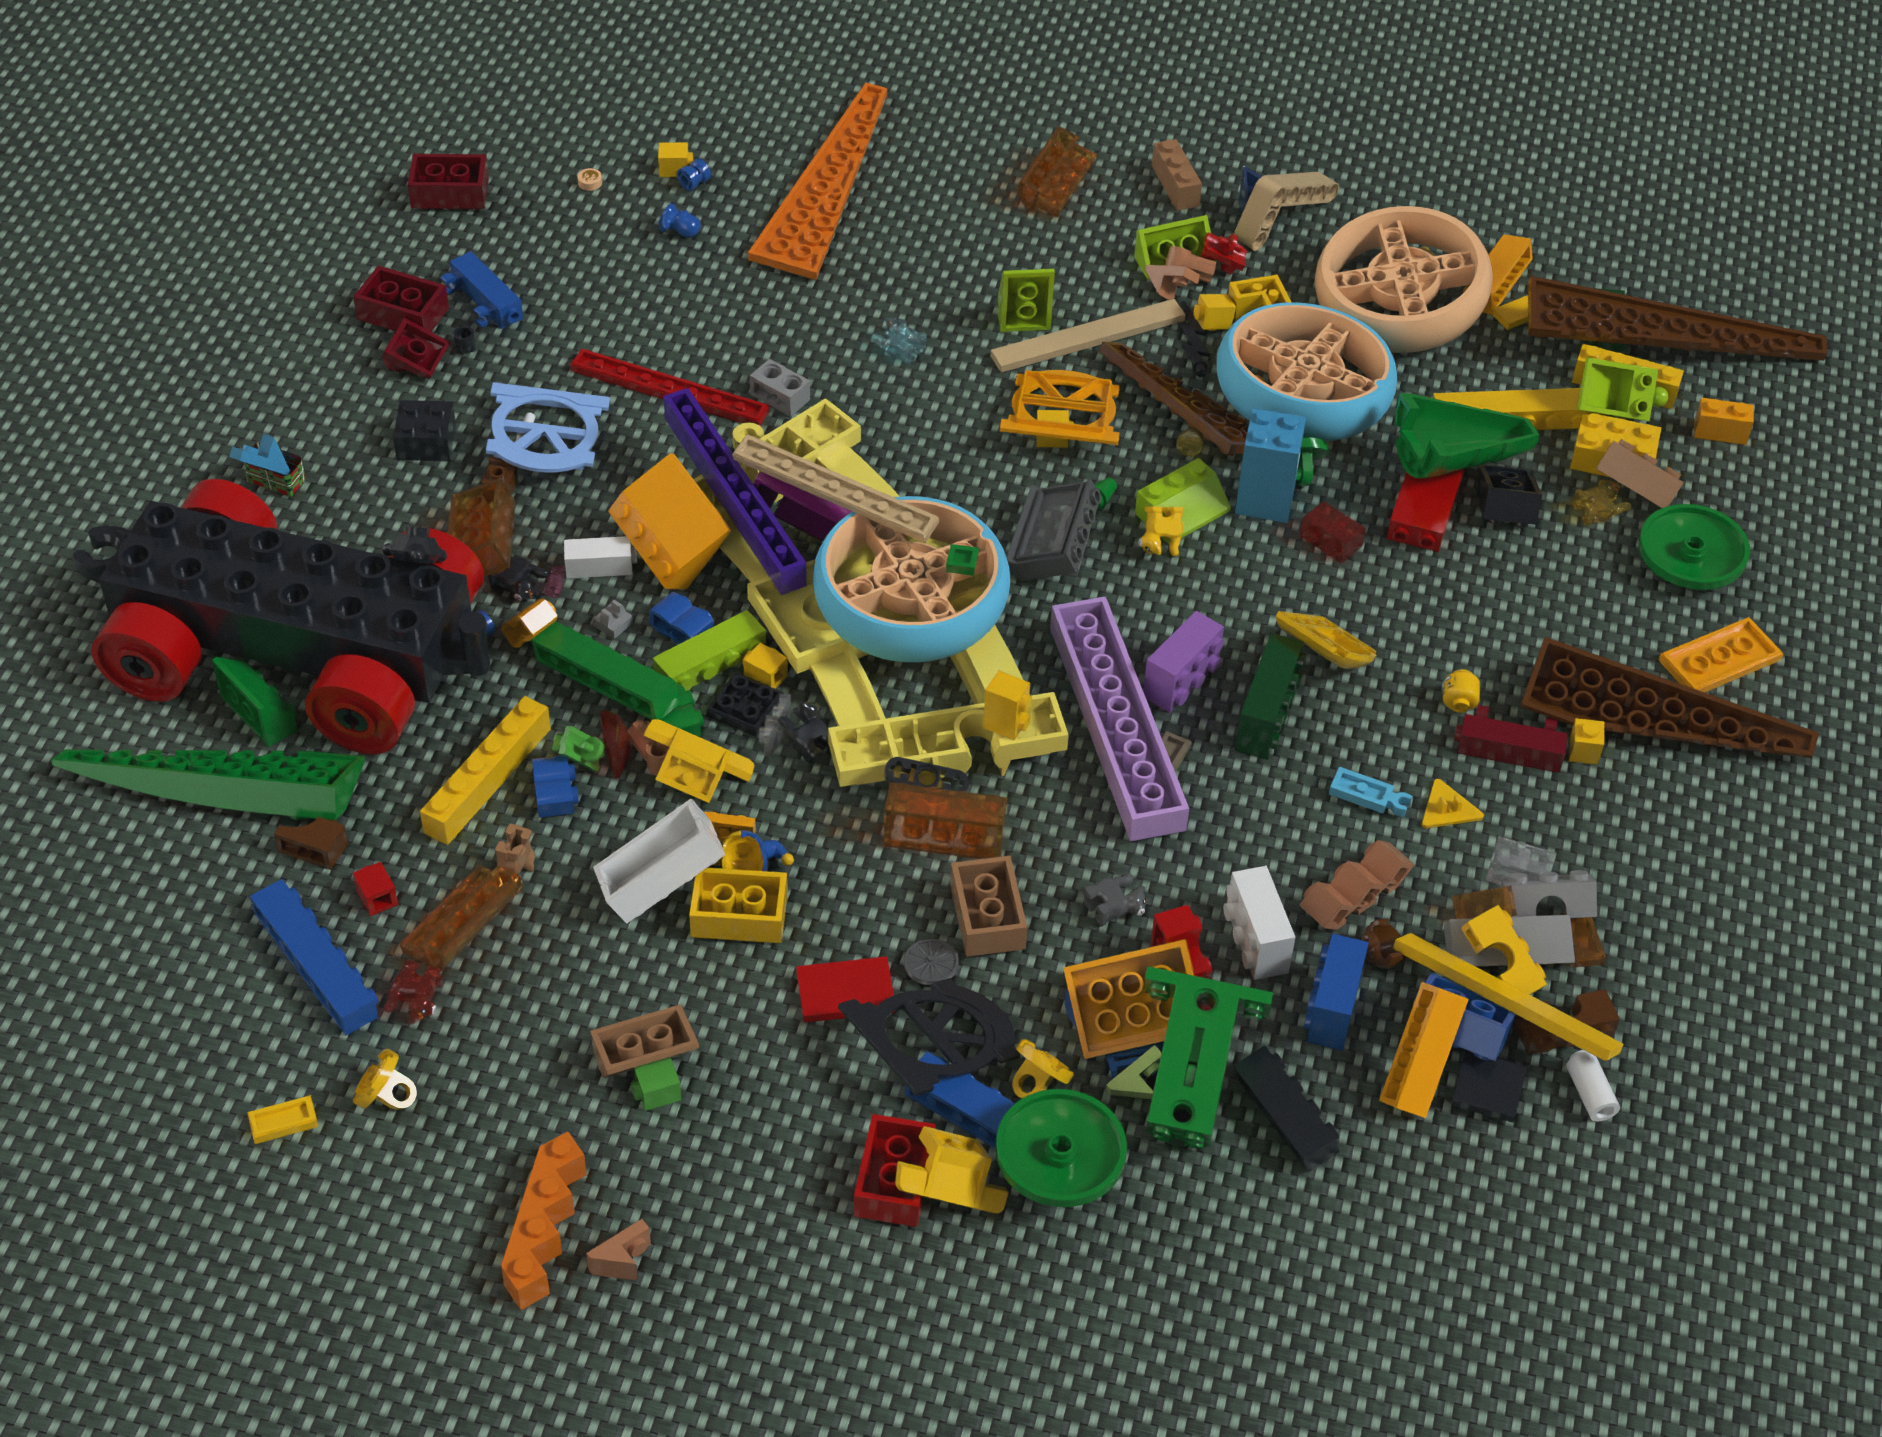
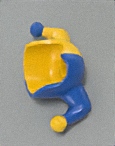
M740 830L731 833L725 838L722 847L726 855L707 868L719 865L722 866V869L766 871L768 859L780 858L783 865L790 866L793 864L794 858L792 854L787 853L782 843L778 840H762L751 831Z

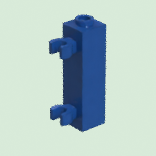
M471 251L450 261L451 273H446L440 277L446 284L447 295L453 294L458 288L466 293L478 305L474 312L479 316V318L475 319V322L480 327L487 326L493 320L503 329L523 319L521 299Z

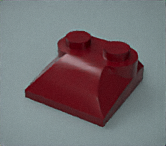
M404 318L382 355L383 362L392 371L401 372L407 370L430 379L450 342Z

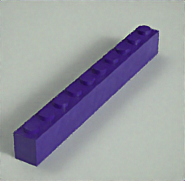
M686 388L663 396L666 422L780 594L784 595L806 587L807 573L805 560L738 461L733 459L732 452L693 394Z

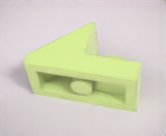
M1154 1045L1106 1085V1092L1114 1096L1152 1099L1153 1091L1141 1077L1145 1075L1146 1078H1149L1158 1071L1161 1051Z

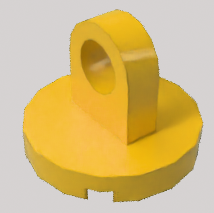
M1021 1039L1016 1047V1050L1026 1059L1013 1078L1012 1087L1014 1093L1018 1097L1024 1098L1030 1094L1046 1090L1054 1078L1068 1084L1074 1076L1073 1072L1047 1051L1035 1049V1044L1027 1039ZM1033 1076L1036 1086L1031 1092L1025 1093L1023 1082L1027 1077Z
M384 1049L378 1055V1059L381 1060L377 1066L374 1064L371 1067L369 1066L355 1090L353 1103L362 1109L367 1108L375 1099L394 1110L404 1109L415 1101L417 1094L414 1083L406 1076L394 1070L399 1055L390 1049ZM395 1085H400L406 1090V1099L402 1102L397 1101L392 1095Z

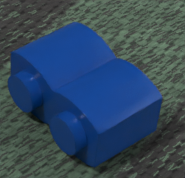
M671 592L649 610L650 625L660 634L670 637L677 645L714 627V620L708 611L692 606L691 601L687 597L675 592Z
M562 755L532 759L539 818L574 813L573 804H579L577 786L571 787V781L576 780L574 763L568 764V759Z

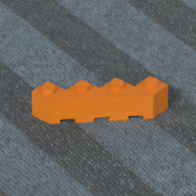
M568 1131L539 1147L501 1264L504 1286L520 1310L550 1295L547 1273L541 1265L562 1254L560 1233L554 1225L575 1214L572 1193L567 1186L587 1175L584 1153Z

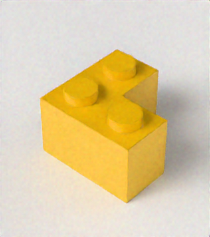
M1278 275L1229 283L1228 295L1236 306L1235 322L1254 309L1277 303H1292Z

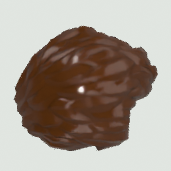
M1388 918L1371 922L1366 927V931L1361 939L1362 941L1369 942L1365 959L1382 969L1394 967L1407 958L1401 952L1393 949L1395 940L1400 938L1401 935L1392 925L1385 923L1389 921Z

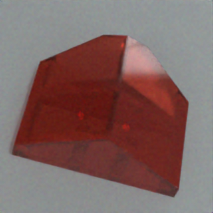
M602 710L600 711L602 738L604 744H606L605 748L614 779L621 777L631 753L629 735L624 722L618 714Z

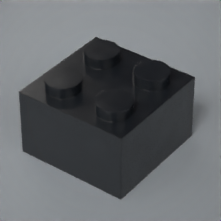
M400 400L393 434L397 460L450 461L456 427L453 401Z

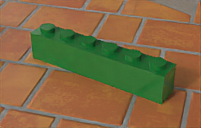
M554 622L531 640L538 662L651 720H661L681 703L678 685L671 677H666L654 671L651 667L644 666L634 661L631 657L624 656L614 651L611 647L604 646L594 641L591 637L574 631L569 626L566 627L558 622Z

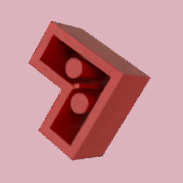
M1189 905L1154 914L1150 947L1186 940L1194 976L1209 979V975L1212 973L1210 960L1207 956L1203 957L1200 951L1199 935L1202 932V923L1198 915H1193Z

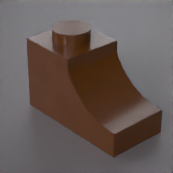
M317 817L314 822L300 827L279 825L274 833L278 852L329 870L333 868L348 845L345 825L335 820H327L321 817Z

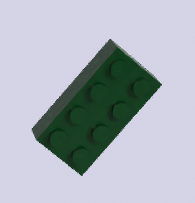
M1270 633L1240 714L1235 751L1268 760L1271 750H1277L1281 734L1278 731L1280 732L1281 729H1285L1289 715L1285 711L1292 709L1296 696L1293 690L1299 689L1303 673L1299 672V670L1302 671L1306 660V654L1302 653L1304 641Z

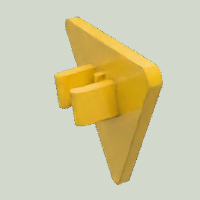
M1435 779L1422 821V827L1433 828L1483 820L1484 814L1441 779Z

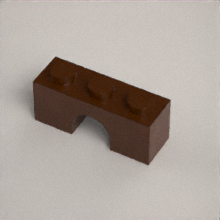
M1606 989L1576 996L1571 1012L1573 1018L1610 1037H1614L1620 1018ZM1516 1015L1514 1026L1527 1054L1535 1052L1546 1053L1552 1049L1565 1046L1575 1047L1570 1042Z

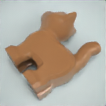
M509 824L505 831L507 842L505 844L504 841H499L495 852L498 857V869L503 872L506 886L513 888L516 885V875L520 873L522 868L530 872L534 870L535 852L529 840L532 836V831L520 825Z

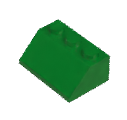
M221 657L212 659L221 698L267 747L297 731L295 721L297 717L296 710L289 702L285 703L281 699L279 692L274 686L269 687L265 683V679L259 670H253L243 661Z

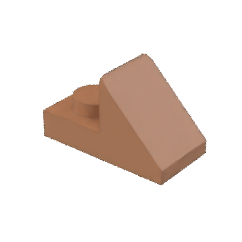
M1146 265L1145 268L1158 294L1168 300L1174 299L1177 286L1187 287V284H1198L1200 274L1186 266Z
M640 1219L586 1253L588 1270L592 1275L638 1280L637 1265L631 1257L641 1255L651 1245L650 1230L643 1219Z

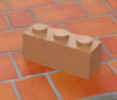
M1177 139L1154 143L1152 168L1176 210L1199 207L1202 183Z
M1623 439L1619 443L1613 440L1596 466V469L1661 508L1669 506L1684 483L1679 480L1681 474L1668 466L1664 471L1656 466L1658 460L1646 453L1641 457L1632 452L1635 447Z

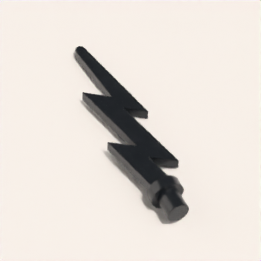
M1182 301L1181 308L1185 313L1188 324L1178 322V326L1191 344H1181L1182 349L1191 360L1193 371L1196 372L1198 377L1202 378L1207 374L1206 369L1208 365L1207 361L1200 355L1210 357V353L1198 335L1205 336V333L1187 303Z

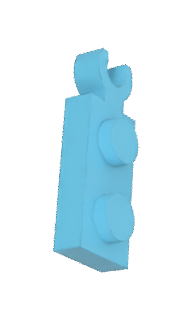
M1339 767L1329 789V795L1383 814L1386 808H1388L1400 817H1405L1406 806H1410L1412 796L1408 793H1394L1393 785Z

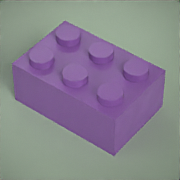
M1195 611L1147 659L1143 688L1146 699L1169 713L1178 705L1182 706L1189 694L1194 689L1201 687L1205 677L1210 672L1214 673L1221 664L1220 651L1224 644V639H1222L1224 626Z

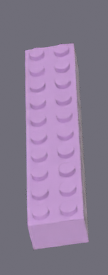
M1106 596L1053 605L1050 629L1129 840L1135 841L1186 831L1189 815L1187 801Z

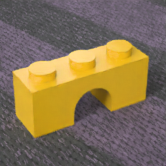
M1499 905L1468 921L1461 927L1476 954L1486 949L1494 948L1500 950L1505 955L1507 969L1505 973L1497 977L1498 979L1529 995L1547 985L1544 980L1546 979L1544 970L1538 963L1533 962L1528 954L1530 952L1528 944L1521 936H1517L1512 927V918L1507 911H1502Z

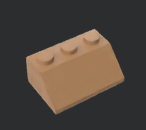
M681 1004L590 1031L595 1060L603 1078L618 1075L668 1058L679 1057L694 1052L699 1048V1043Z

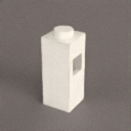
M626 536L564 540L566 579L633 575L632 564L637 563V550L635 547H631V542Z

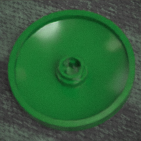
M1676 504L1655 511L1644 522L1639 537V550L1647 566L1664 580L1689 589L1711 590L1733 583L1745 571L1750 557V544L1742 528L1727 515L1701 505Z
M1049 1089L1022 1098L1004 1115L996 1137L997 1162L1008 1183L1028 1199L1053 1207L1080 1206L1102 1197L1119 1180L1126 1160V1136L1118 1118L1099 1100L1074 1090Z

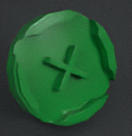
M1311 437L1303 438L1296 478L1297 486H1309L1311 484L1313 461L1321 459L1329 453L1328 443L1324 442V440Z

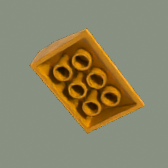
M674 453L668 454L623 490L608 510L665 589H688L732 531Z
M1186 940L1063 967L1084 1059L1165 1040L1173 998H1169L1168 1001H1160L1151 998L1150 993H1145L1147 966L1194 976Z

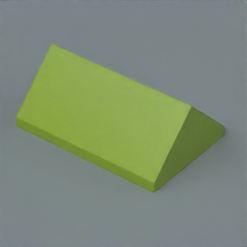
M1207 215L1137 230L1134 258L1147 279L1150 278L1145 270L1146 265H1165L1170 246L1187 249L1192 255L1201 257L1204 237L1208 232L1211 233Z

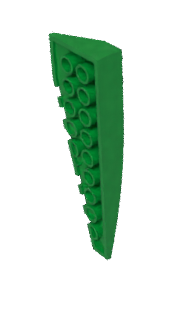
M64 749L52 759L53 766L130 790L223 809L286 815L295 820L305 818L317 819V817L337 820L348 806L365 763V756L298 751V756H284V751H271V754L255 756L254 751L250 750L235 752L231 756H227L226 750H176V756L162 755V750H149L148 753L141 755H132L131 750H119L104 755V750Z

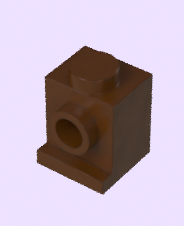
M490 457L489 466L481 482L483 498L509 502L518 482L517 467L505 462L501 458Z

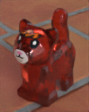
M408 960L404 964L402 971L393 980V985L388 995V1002L384 1005V1010L388 1013L395 1010L398 1000L410 1002L408 1007L410 1022L414 1024L417 1020H423L435 1013L436 1006L432 1000L436 989L441 988L443 984V977H441L438 968L427 966L424 975L420 976L415 972L420 967V964Z

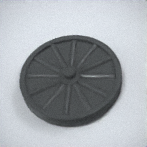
M939 939L920 940L912 944L904 955V969L907 975L914 981L924 985H931L934 982L952 978L959 966L956 950L949 943Z

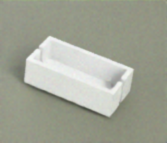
M689 799L593 868L599 883L602 885L600 887L607 904L628 923L642 915L648 908L660 900L666 898L681 885L692 880L701 871L715 864L726 854L711 820L692 799Z

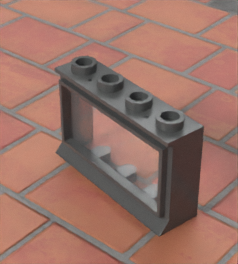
M1088 478L1087 482L1038 488L1031 485L1006 556L1008 565L1017 581L1077 573L1080 561L1083 559L1086 542L1089 540L1092 523L1095 521L1098 505L1101 502L1100 491L1094 486L1091 478Z

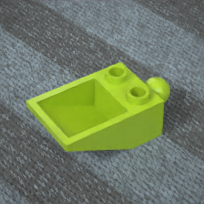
M1586 357L1577 410L1629 420L1650 421L1652 406H1664L1668 401V392L1662 387H1656L1658 369Z

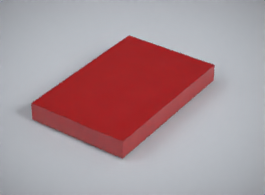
M887 956L796 966L804 1023L846 1018L838 1009L839 1003L857 999L860 1004L871 1002L874 1006H878L887 998L894 996Z

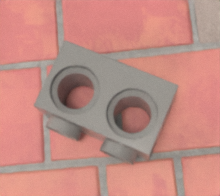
M768 359L750 375V395L791 417L810 400V381L787 369L785 366Z

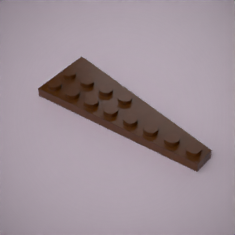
M1102 342L1099 351L1107 357L1108 362L1120 367L1124 375L1135 379L1139 387L1150 391L1157 401L1165 403L1170 407V411L1173 414L1181 416L1187 421L1186 424L1200 431L1204 439L1215 443L1220 447L1219 450L1226 455L1233 456L1234 454L1244 453L1248 427L1245 426L1247 422L1245 419L1233 414H1226L1227 409L1198 390L1190 392L1182 387V380L1163 375V368L1144 362L1145 358L1121 342Z

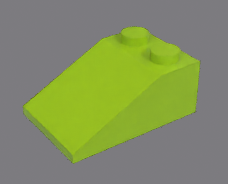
M1054 269L1003 271L998 292L997 308L1000 332L1051 330Z

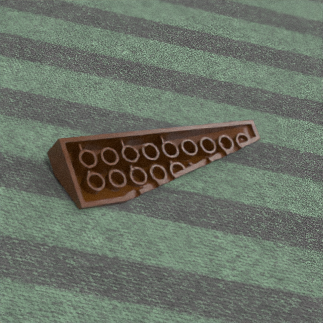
M1547 637L1544 638L1520 705L1522 708L1570 725L1574 724L1575 718L1604 721V730L1810 759L1813 756L1819 732Z

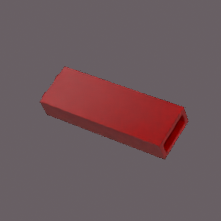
M1465 468L1431 478H1415L1406 472L1390 519L1387 539L1439 552Z

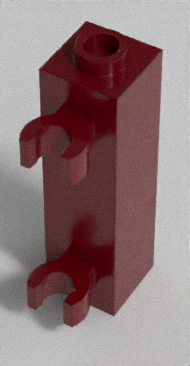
M1477 705L1475 716L1465 714L1462 725H1456L1454 741L1459 742L1458 754L1557 773L1561 771L1566 753L1568 733L1556 731V719L1546 718L1545 726L1542 729L1487 718L1489 707Z

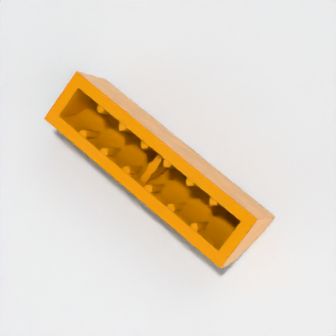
M1503 234L1489 253L1493 283L1490 297L1483 313L1493 315L1494 308L1499 307L1532 261L1531 238ZM1466 285L1464 287L1463 293L1468 289L1470 285Z
M1421 983L1379 1101L1426 1118L1469 999L1430 984Z

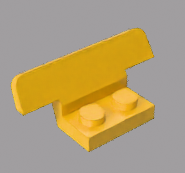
M659 719L652 720L643 735L669 747L655 780L710 803L723 771L748 782L752 777L754 763L750 759Z
M924 1126L919 1139L929 1154L925 1167L898 1161L895 1184L900 1191L990 1213H1000L1004 1210L1009 1192L1005 1187L986 1183L992 1158L977 1139Z

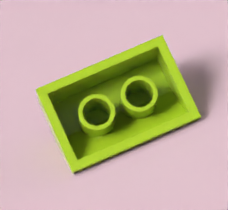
M1197 458L1137 491L1135 515L1146 524L1147 513L1145 512V507H1183V533L1181 534V538L1228 513L1231 510V506L1217 474L1201 459ZM1161 537L1166 543L1170 545V538Z

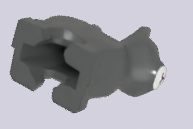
M1131 873L1122 877L1104 878L1095 885L1084 887V903L1090 912L1095 910L1096 907L1098 914L1095 915V919L1101 927L1106 925L1108 920L1119 918L1125 913L1140 916L1145 912L1147 899L1144 895V886L1131 891L1127 895H1124L1120 888L1131 884L1134 879Z

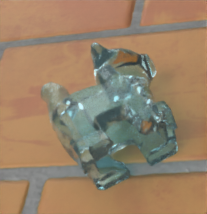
M885 318L887 325L885 335L888 337L887 340L879 334H873L871 340L886 350L887 354L891 357L901 359L903 362L910 364L915 360V356L910 355L913 350L919 355L925 350L927 334L925 332L918 333L914 329L907 327V322L904 319Z

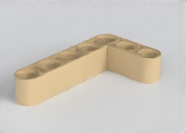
M1320 172L1262 176L1253 188L1234 234L1238 236V241L1257 251L1264 245L1282 206L1331 202L1339 191V184Z

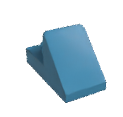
M263 434L258 449L248 445H243L242 449L232 446L229 457L289 475L290 470L274 437Z

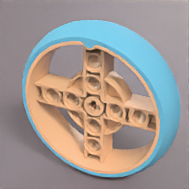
M1277 303L1254 309L1243 315L1230 327L1224 335L1217 353L1219 384L1227 400L1235 410L1249 421L1253 408L1306 417L1303 438L1311 437L1324 441H1334L1358 435L1382 418L1390 407L1396 392V365L1385 341L1362 321L1325 306L1308 303ZM1341 357L1358 367L1367 378L1345 369ZM1244 363L1268 373L1272 386L1256 377L1248 370Z
M894 497L939 517V524L929 538L943 541L950 545L956 544L979 548L974 576L980 573L986 574L989 584L974 603L956 613L947 600L953 583L972 576L946 572L950 545L937 549L934 546L921 542H907L905 536L908 535L855 512L845 516L831 529L819 548L813 570V587L816 601L824 618L831 628L849 644L865 653L882 659L898 662H927L955 655L971 647L982 639L998 621L1009 595V565L996 535L971 512L952 503L929 497ZM869 545L876 556L870 573L836 585L834 576L843 562L859 549ZM886 608L898 614L916 615L920 622L895 621L871 613Z

